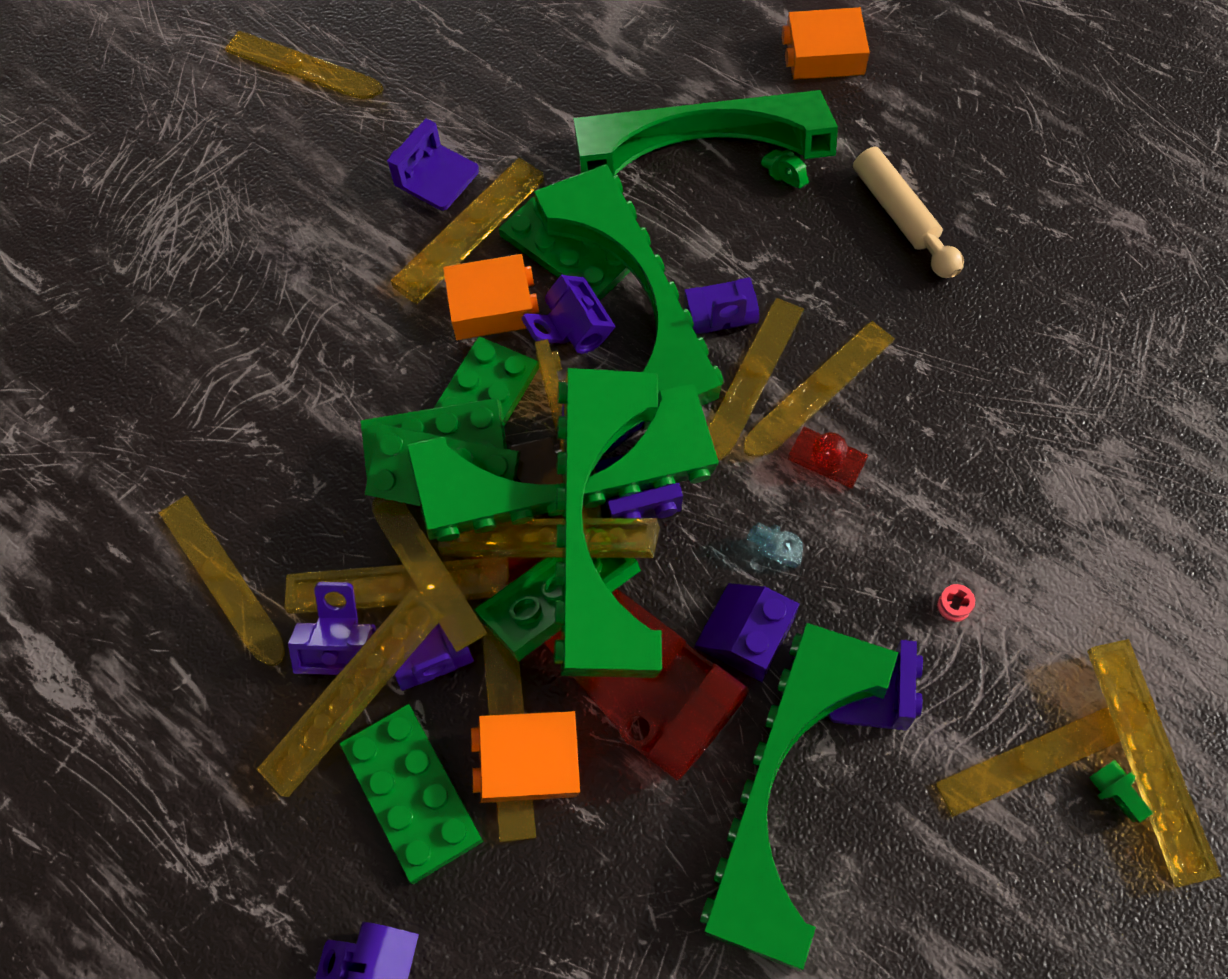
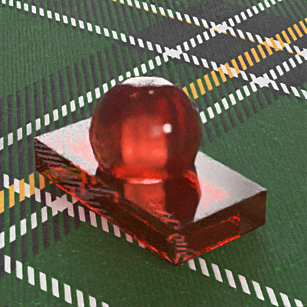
M803 427L789 453L788 460L853 489L869 455L847 446L845 439L838 433L827 432L820 434L807 427Z

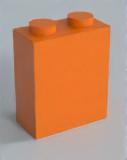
M861 7L788 13L787 25L782 26V43L788 46L785 52L786 67H791L793 80L865 75L870 51Z
M522 254L443 267L451 321L456 340L526 329L521 319L525 313H539L536 293L529 294L528 288L529 286H534L531 266L524 267Z
M575 711L479 716L478 727L471 728V752H479V768H472L473 793H480L481 803L577 797L580 793Z

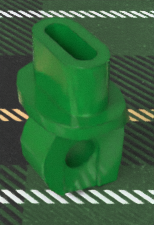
M775 149L763 157L761 165L769 170V175L775 180H783L799 189L809 183L805 163L795 156L792 151L785 150L782 152Z
M1113 760L1089 777L1101 792L1098 798L1102 800L1112 797L1132 822L1140 823L1153 814L1131 786L1135 782V774L1133 772L1127 774L1116 760Z

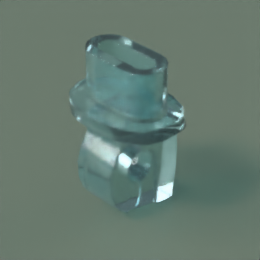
M758 522L751 528L747 540L758 545L759 551L764 556L792 568H796L801 564L803 542L797 535L787 531L781 532V527L776 524L768 527Z

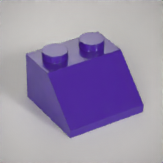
M728 583L694 648L763 682L796 617L800 603L765 586Z

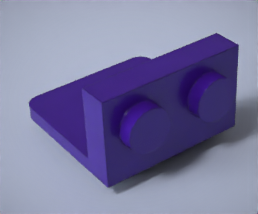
M427 118L411 131L409 137L398 149L391 153L390 158L387 160L393 183L396 187L441 211L447 210L479 173L478 164L441 145L436 123Z
M624 455L598 461L595 466V473L608 468ZM675 483L656 489L643 490L641 493L622 498L617 496L605 499V507L612 529L632 527L643 521L654 518H666L681 512L683 494L680 484Z
M901 640L895 651L899 653L884 699L872 696L852 702L831 712L829 719L834 723L907 731L915 718L920 717L922 712V693H916V679H921L923 656L917 655V641Z

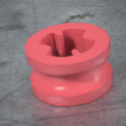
M950 585L945 588L938 599V611L948 621H963L975 607L974 594L964 585ZM954 596L962 599L960 605L965 604V606H960L958 610L950 607L952 601L947 602V600H952Z

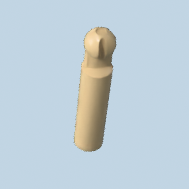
M871 147L863 151L853 163V169L913 247L917 250L925 248L929 250L932 254V270L942 278L957 276L963 269L964 257L957 248L944 246L939 240L943 231L941 225L878 147Z

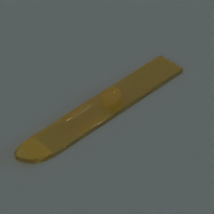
M238 31L225 48L228 53L351 97L360 99L374 98L383 91V85L374 78L242 31Z
M776 298L708 428L718 461L726 457L736 445L804 308Z
M873 321L868 323L753 428L744 442L745 454L752 457H761L779 448L890 346L895 338Z
M186 495L159 512L246 647L256 659L265 665L276 666L280 664L285 650L283 640L277 628L190 498Z
M375 497L372 502V511L377 523L455 651L458 652L487 635L486 630L405 503Z
M485 626L483 650L489 716L524 714L519 662ZM533 800L497 802L500 842L536 838Z
M1138 700L1120 702L1105 707L941 780L935 785L952 817H955L1129 738L1148 723L1154 712V707L1150 702Z

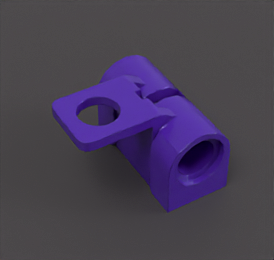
M560 275L547 292L545 301L551 309L549 315L525 313L521 318L535 341L560 344L571 342L576 352L580 354H585L598 348L616 327L585 277ZM534 323L542 325L548 334L540 332Z
M750 277L684 290V309H688L692 316L693 330L696 335L759 323V307Z
M318 582L314 588L319 616L317 623H297L288 642L293 674L369 675L377 648L376 626L374 624H358L352 584L347 582ZM329 592H338L345 597L346 604L339 607L332 606L326 601L325 595Z
M456 615L383 643L402 691L474 662Z
M362 922L356 944L335 940L326 941L315 979H408L419 934L380 924ZM335 953L336 958L333 969L328 973L330 959Z

